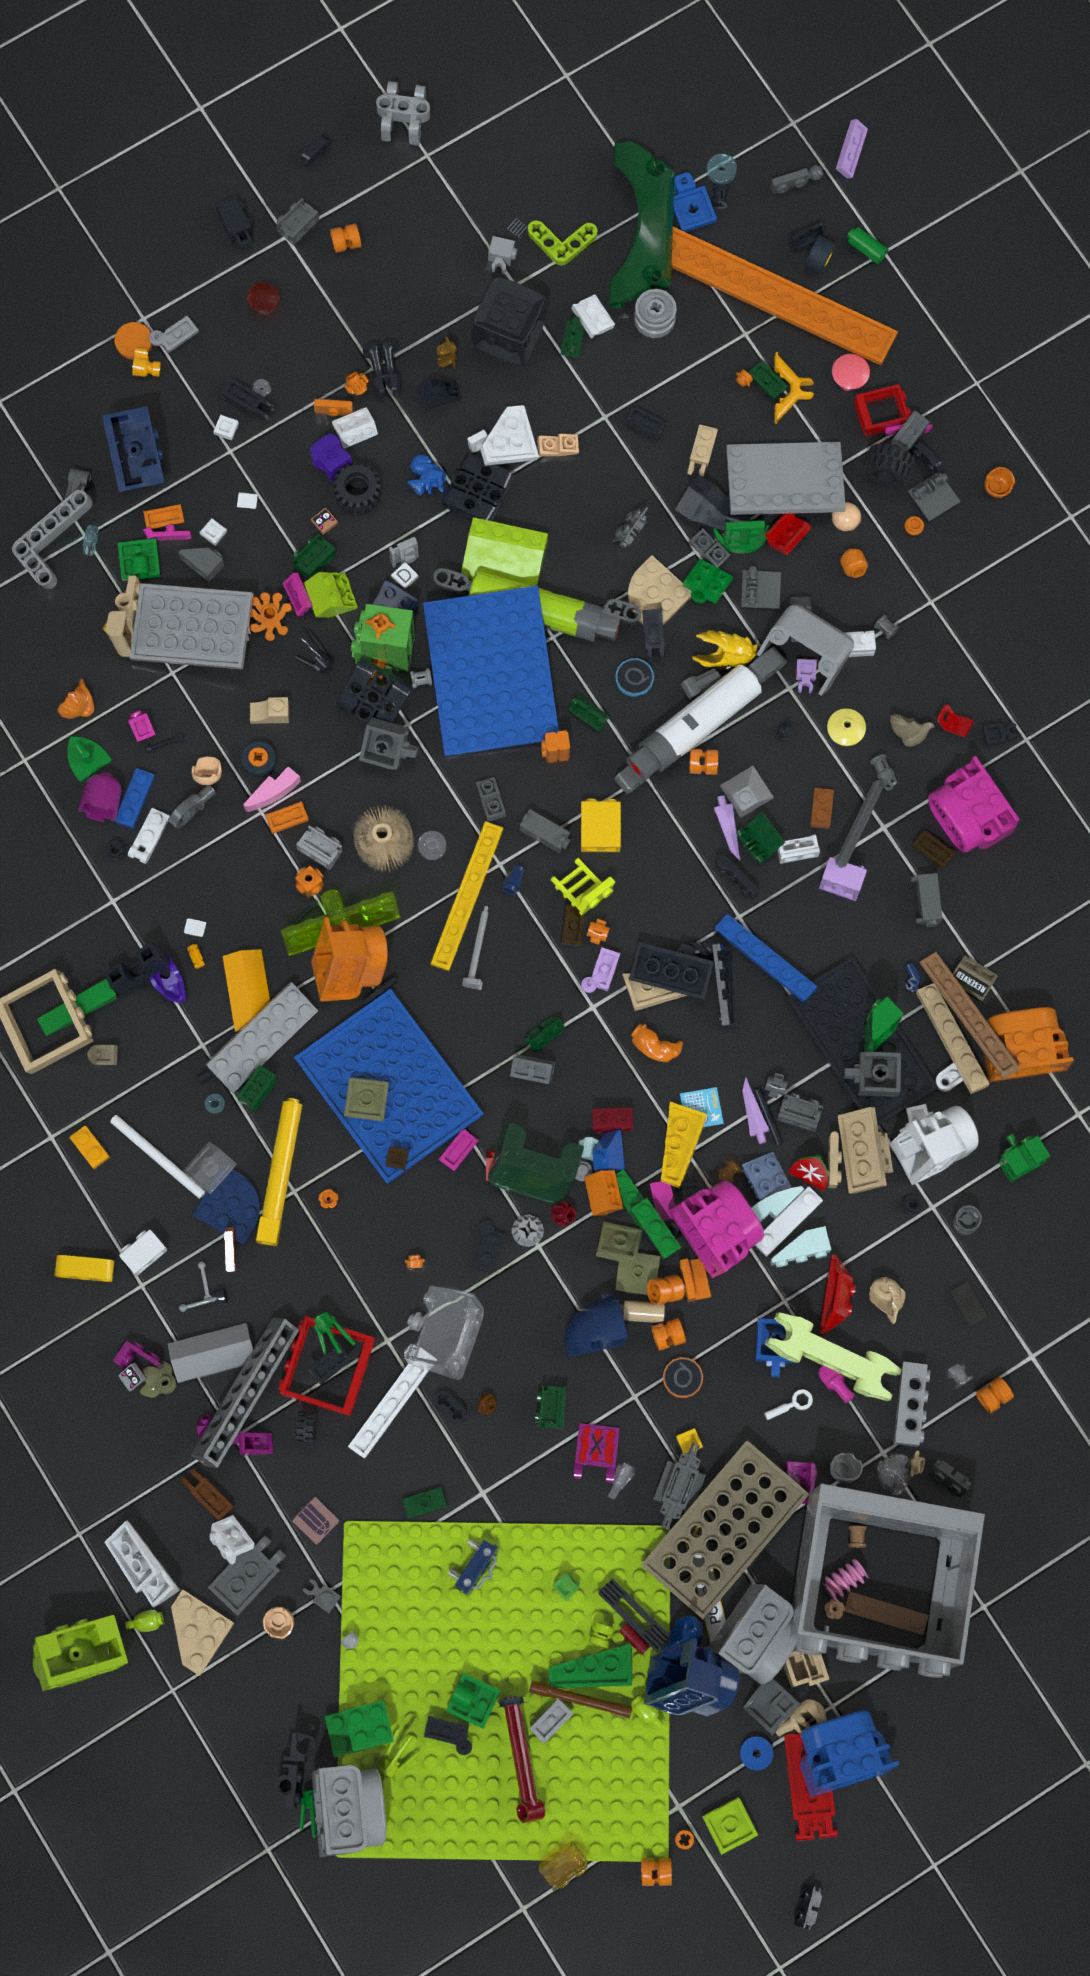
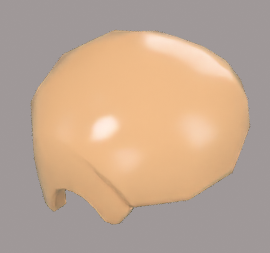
M846 502L845 512L832 513V522L839 530L852 531L861 523V512L856 505Z
M215 757L199 758L196 766H192V777L194 781L201 785H212L221 777V763Z
M272 1607L265 1613L263 1618L264 1629L271 1637L283 1639L292 1632L294 1617L284 1607Z

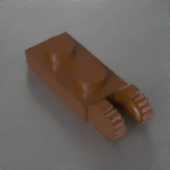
M192 1468L190 1470L191 1474L200 1483L194 1488L187 1478L183 1477L181 1481L191 1490L192 1495L220 1521L234 1506L206 1478H203Z

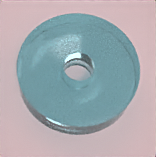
M717 154L708 161L707 175L712 182L727 184L736 175L737 165L731 156ZM722 167V168H724L725 170H724V171H720L719 168Z
M89 524L86 529L83 542L84 555L93 556L98 540V526Z

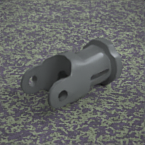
M882 754L873 758L870 763L874 765L878 773V780H881L884 783V788L890 791L896 785L897 780L894 776V770L889 767L886 761V754Z

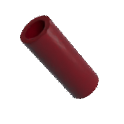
M628 1623L619 1630L620 1634L641 1656L650 1648Z

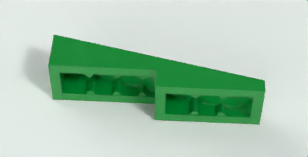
M107 979L77 995L75 1002L77 1007L82 1009L84 1015H87L116 1000L117 996L114 990L110 988ZM65 1003L37 1019L46 1037L74 1023Z

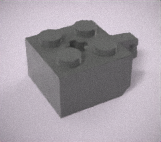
M372 717L366 725L359 760L391 770L398 769L402 758L406 759V756L416 758L419 747L409 744L410 741H407L408 727Z
M861 1052L859 1064L854 1065V1068L844 1069V1078L854 1079V1083H858V1095L898 1097L901 1085V1053ZM877 1071H880V1074L883 1075L882 1078L876 1075Z

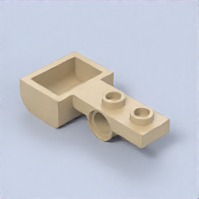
M129 576L126 593L119 594L115 599V604L119 611H111L109 613L106 625V632L117 653L123 657H130L140 590V582L137 576Z

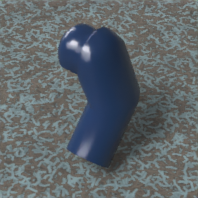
M910 963L905 966L909 974L905 988L913 992L918 989L922 977L915 964Z

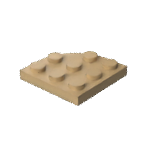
M654 556L647 559L632 576L628 589V600L630 604L639 607L641 611L639 622L643 624L642 610L662 608L664 625L691 598V590L682 586L683 583ZM631 610L633 615L637 617L638 613L635 610Z

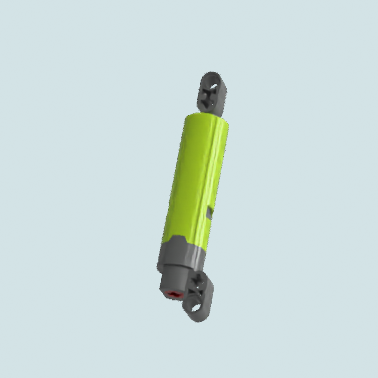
M444 568L436 570L433 577L438 587L459 594L469 592V596L531 587V585L480 570L476 572L473 581H470L464 574ZM441 574L448 576L447 581L444 583L438 582V577ZM452 576H454V581L461 582L463 580L466 585H462L459 588L457 583L452 582ZM539 588L544 626L554 631L594 642L597 636L615 641L621 622L637 624L641 619V611L634 604L611 599L606 603L605 607ZM614 605H617V609L623 611V607H625L623 613L624 616H621L620 611H615L614 613H611V609L609 607L613 608ZM630 610H635L638 613L635 619L627 617V613Z

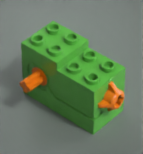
M366 604V608L361 611L360 620L355 623L354 628L356 640H352L351 651L352 658H355V664L357 665L363 657L381 668L409 672L415 638L413 611ZM376 670L374 671V673H373V675H372L371 678H374V676H375V674H376V672H377Z

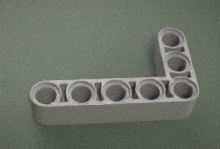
M82 490L73 492L13 544L12 551L34 580L45 589L54 588L57 584V577L38 553L92 507L91 497ZM85 497L84 502L78 504L79 499ZM70 509V514L64 517V512ZM56 522L55 527L49 529L50 524ZM41 534V539L35 542V537ZM26 547V552L20 554L21 549ZM38 561L37 567L32 569V563ZM49 575V580L43 583L44 577Z

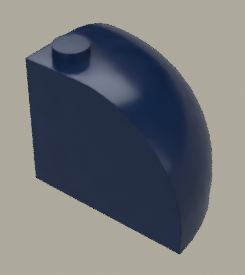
M611 1293L600 1295L599 1300L583 1306L573 1315L567 1325L564 1336L566 1357L626 1345L628 1336L617 1295L611 1296Z

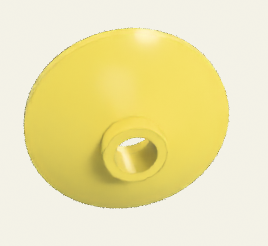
M840 709L829 718L827 730L830 738L835 743L842 746H852L860 742L864 737L866 723L862 715L857 711ZM844 723H850L851 727L846 728Z

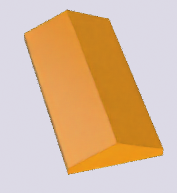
M261 949L241 950L223 956L235 1033L239 1032L270 1002Z

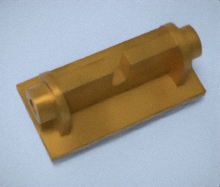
M447 336L445 337V343L437 347V363L440 367L452 364L456 368L455 360H457L455 352H457L453 341L449 342Z

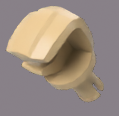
M811 1699L801 1702L800 1706L776 1731V1734L780 1737L794 1729L800 1734L804 1727H810L805 1720L807 1718L814 1717L818 1723L827 1721L823 1706Z

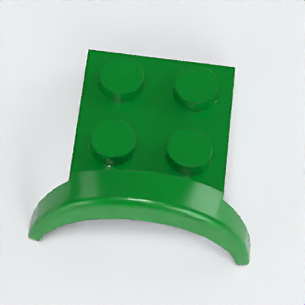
M764 521L728 522L725 525L724 538L716 528H713L717 541L725 550L744 554L754 552L763 546L767 540L765 534L769 531L770 525H767L765 530Z

